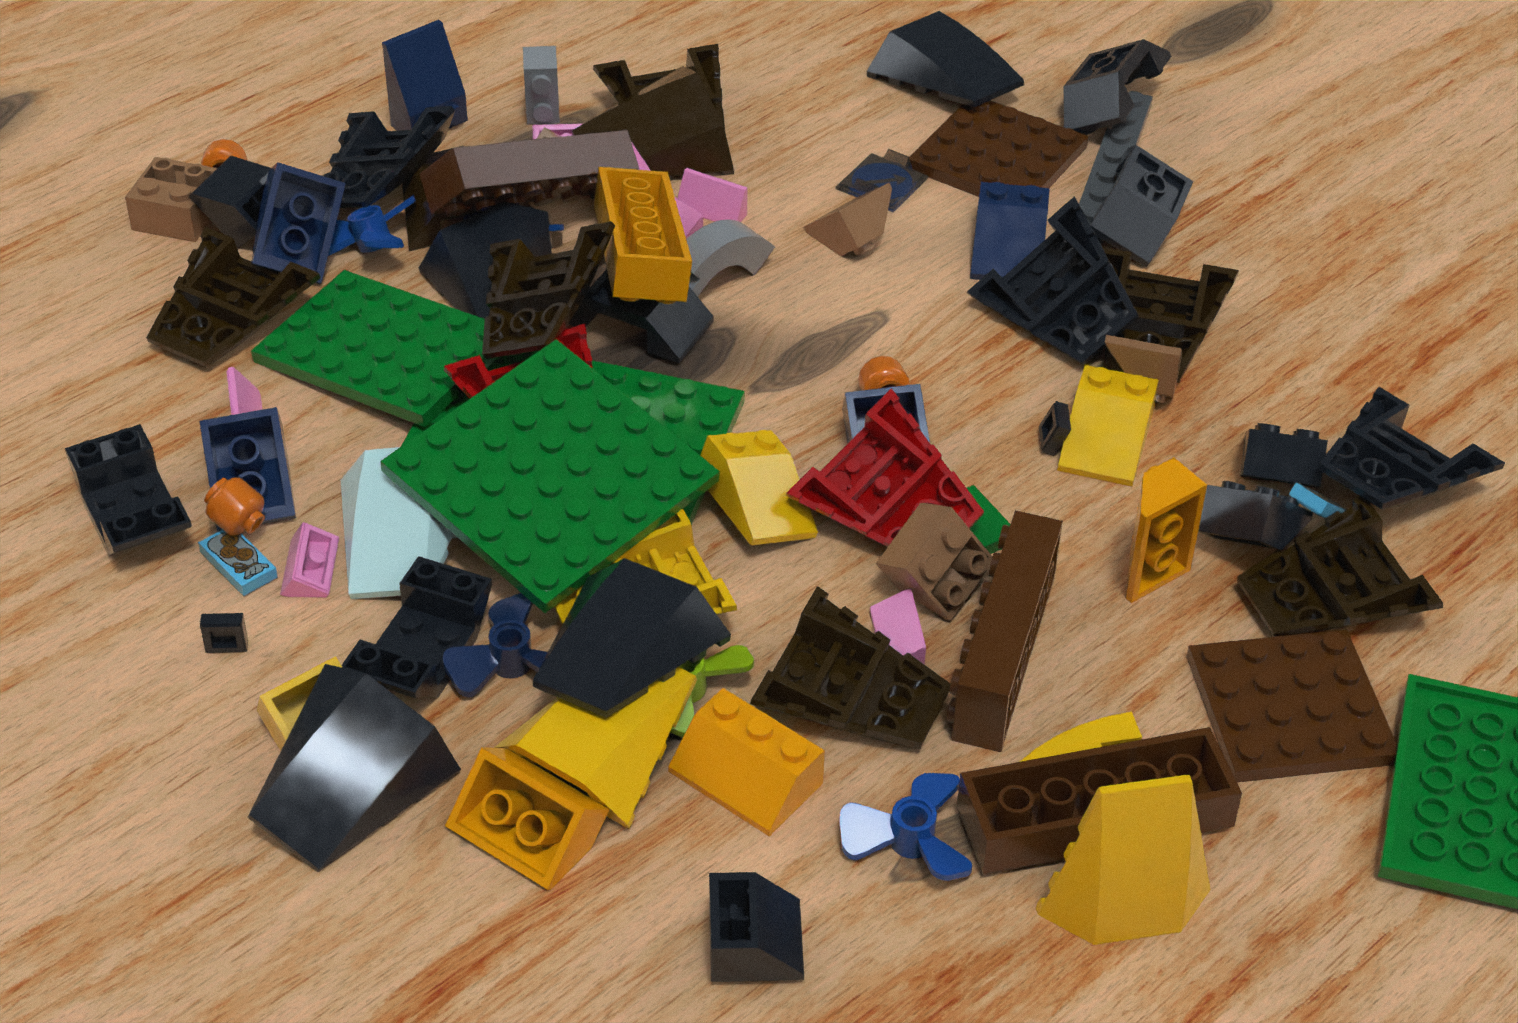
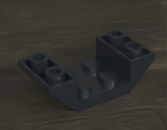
M1142 39L1089 54L1063 86L1064 128H1071L1083 135H1089L1100 128L1108 127L1109 129H1114L1125 123L1126 117L1135 106L1125 85L1138 78L1152 79L1163 72L1164 66L1172 57L1170 52Z
M1133 145L1124 152L1116 169L1119 176L1110 194L1097 209L1090 226L1099 239L1111 244L1118 250L1132 252L1131 259L1147 267L1175 224L1194 181L1141 147Z
M605 263L598 267L581 305L568 324L574 327L585 324L586 328L598 313L646 329L647 352L680 363L714 322V316L690 287L688 289L687 302L676 301L673 304H663L652 299H639L638 301L629 302L621 300L619 297H613Z
M141 424L65 448L84 506L108 555L192 527L191 520L179 497L172 498L157 470L153 447Z
M418 556L399 583L402 607L376 644L359 639L341 665L346 669L367 673L386 689L416 699L433 698L441 695L450 681L443 666V654L446 649L451 647L474 645L492 587L491 578Z

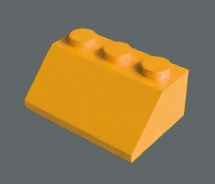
M1175 457L1160 465L1150 467L1144 472L1142 477L1128 566L1126 599L1130 603L1191 571L1207 484Z
M722 688L695 713L668 766V772L770 837L823 784L825 750L725 688Z
M481 747L445 827L540 886L550 890L591 850L610 809L508 748Z

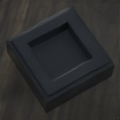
M1058 401L1053 403L1040 423L1039 434L1042 453L1055 456L1070 433L1071 424L1068 404Z
M243 613L201 614L200 629L205 653L247 652L248 635Z

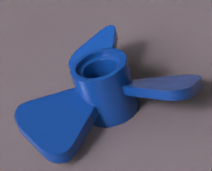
M414 195L385 215H383L380 206L371 205L352 212L347 217L348 221L337 220L328 256L355 242L362 253L374 252L382 248H403L402 239L390 234L386 221L416 201Z
M924 773L913 780L911 796L897 801L893 807L892 814L858 803L850 802L845 804L840 811L839 817L841 846L845 856L851 860H859L891 845L893 850L902 857L910 859L923 857L930 873L940 880L950 881L969 876L972 872L971 861L935 837L936 811L959 789V777L955 774Z

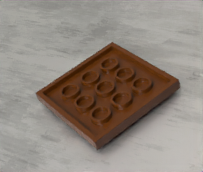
M991 100L976 107L962 104L908 158L907 169L979 197L981 182H1001L1009 185H1035L1042 188H1050L1087 148L1089 136Z
M1347 629L1188 646L1186 656L1219 747L1237 783L1394 765L1397 743Z

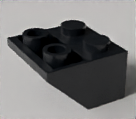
M230 156L189 195V198L224 235L232 237L236 247L239 248L256 235L260 204L268 172L271 168Z
M1257 423L1255 429H1249L1245 433L1240 476L1290 484L1298 483L1303 486L1317 488L1321 486L1323 472L1318 470V466L1326 455L1328 440L1319 439L1320 432L1296 429V431H1293V435L1280 433L1281 426Z
M1222 481L1221 487L1207 485L1198 532L1215 539L1282 550L1312 520L1313 512L1300 507L1296 501L1297 499L1279 495L1280 491L1256 486L1255 491L1245 490V485Z
M756 872L709 873L711 982L804 980L800 899Z

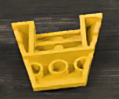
M683 509L610 564L612 565L626 558L696 586L717 615L737 611V605L722 578L713 580L694 545L691 522ZM583 585L554 607L562 625Z
M677 667L673 677L665 682L656 680L648 685V692L607 718L557 697L494 748H508L531 763H537L587 792L590 798L610 809L607 814L608 818L630 829L635 818L634 810L640 797L644 798L651 783L649 777L657 759L661 760L666 750L667 737L672 727L676 728L697 678L694 674Z
M1190 775L1098 787L1077 827L1080 834L1077 841L1070 842L1063 854L1066 861L1060 872L1053 873L1048 882L1050 892L1047 898H1040L1035 907L1037 914L1093 945L1182 932L1211 890L1193 783Z

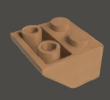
M154 157L125 196L131 229L133 231L196 242L204 228L210 223V219L189 198V195L217 168L171 160L169 158Z
M920 503L878 559L876 565L898 590L912 589L915 601L941 618L951 621L989 569L992 555L952 507Z

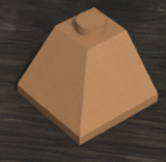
M890 183L854 198L804 226L806 233L839 256L851 251L857 256L873 248L872 240L884 233L892 192Z
M1106 335L1105 344L1107 349L1124 373L1158 379L1156 403L1164 404L1166 397L1174 399L1182 359L1181 348Z

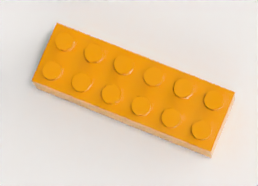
M598 167L594 200L597 223L612 221L615 225L604 252L613 297H619L621 300L629 302L638 301L639 299H652L663 304H673L676 301L687 302L692 258L668 172Z

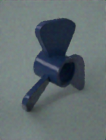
M522 593L497 601L489 609L488 616L492 625L488 634L489 645L459 646L445 650L443 666L460 695L464 697L475 696L495 673L503 678H518L525 675L531 668L536 672L539 670L548 652L531 649L530 630L525 625L533 603Z

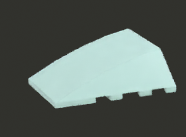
M400 447L365 450L340 480L348 594L351 599L401 596L399 583L417 557L420 556L444 564L449 554L447 546L452 538H457L381 471L380 461Z

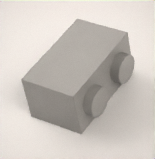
M556 46L523 47L527 125L560 123Z

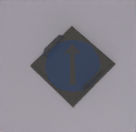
M888 149L884 158L871 153L836 186V189L857 198L890 183L892 192L888 211L894 212L928 179V176L912 169L909 156Z

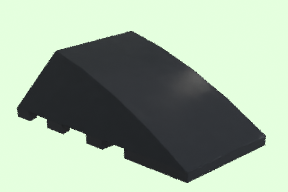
M940 11L890 31L867 70V77L878 79L880 75L886 76L889 83L898 86L902 85L904 81L914 84L915 91L922 93L936 90L939 92L940 98L972 107L981 105L1024 86V79L997 52L962 24Z
M453 106L426 107L411 130L387 131L375 111L349 113L346 120L349 124L348 131H342L338 139L341 144L339 153L332 154L329 161L332 170L324 174V177L346 183L340 208L368 207L391 193L410 178L430 158L445 139L455 113Z
M1074 196L1047 220L1054 230L1047 239L1003 278L993 268L971 287L967 294L1080 364L1085 365L1106 346V335L1117 337L1139 315Z
M509 202L498 204L441 229L418 269L426 279L433 283L435 289L442 296L446 297L453 308L485 319L490 313V308L486 304V295L491 292L492 285L491 280L488 278V268L493 265V257L490 255V244L521 239L535 257L552 254L551 248L553 247L552 237L549 232V214L547 211Z
M1378 387L1371 401L1365 403L1355 421L1352 420L1344 436L1338 438L1318 466V470L1382 510L1423 499L1463 482L1503 469L1505 462L1474 443L1452 458H1449L1403 430L1402 427L1410 405L1383 388Z
M624 558L587 578L533 679V687L607 718L648 692V685L656 680L665 682L673 677L676 668L687 661L694 664L706 656V649L714 644L721 647L729 642L731 634L696 586Z
M325 664L248 818L315 871L319 872L362 842L367 835L381 825L384 826L396 818L398 813L415 801L418 802L427 796L439 784L454 777L460 772L461 768L436 727L375 679L364 672Z

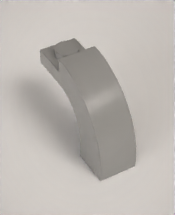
M720 220L710 223L686 239L692 258L689 287L698 297L708 282L718 272L733 265L742 266L755 275L775 246L739 221Z

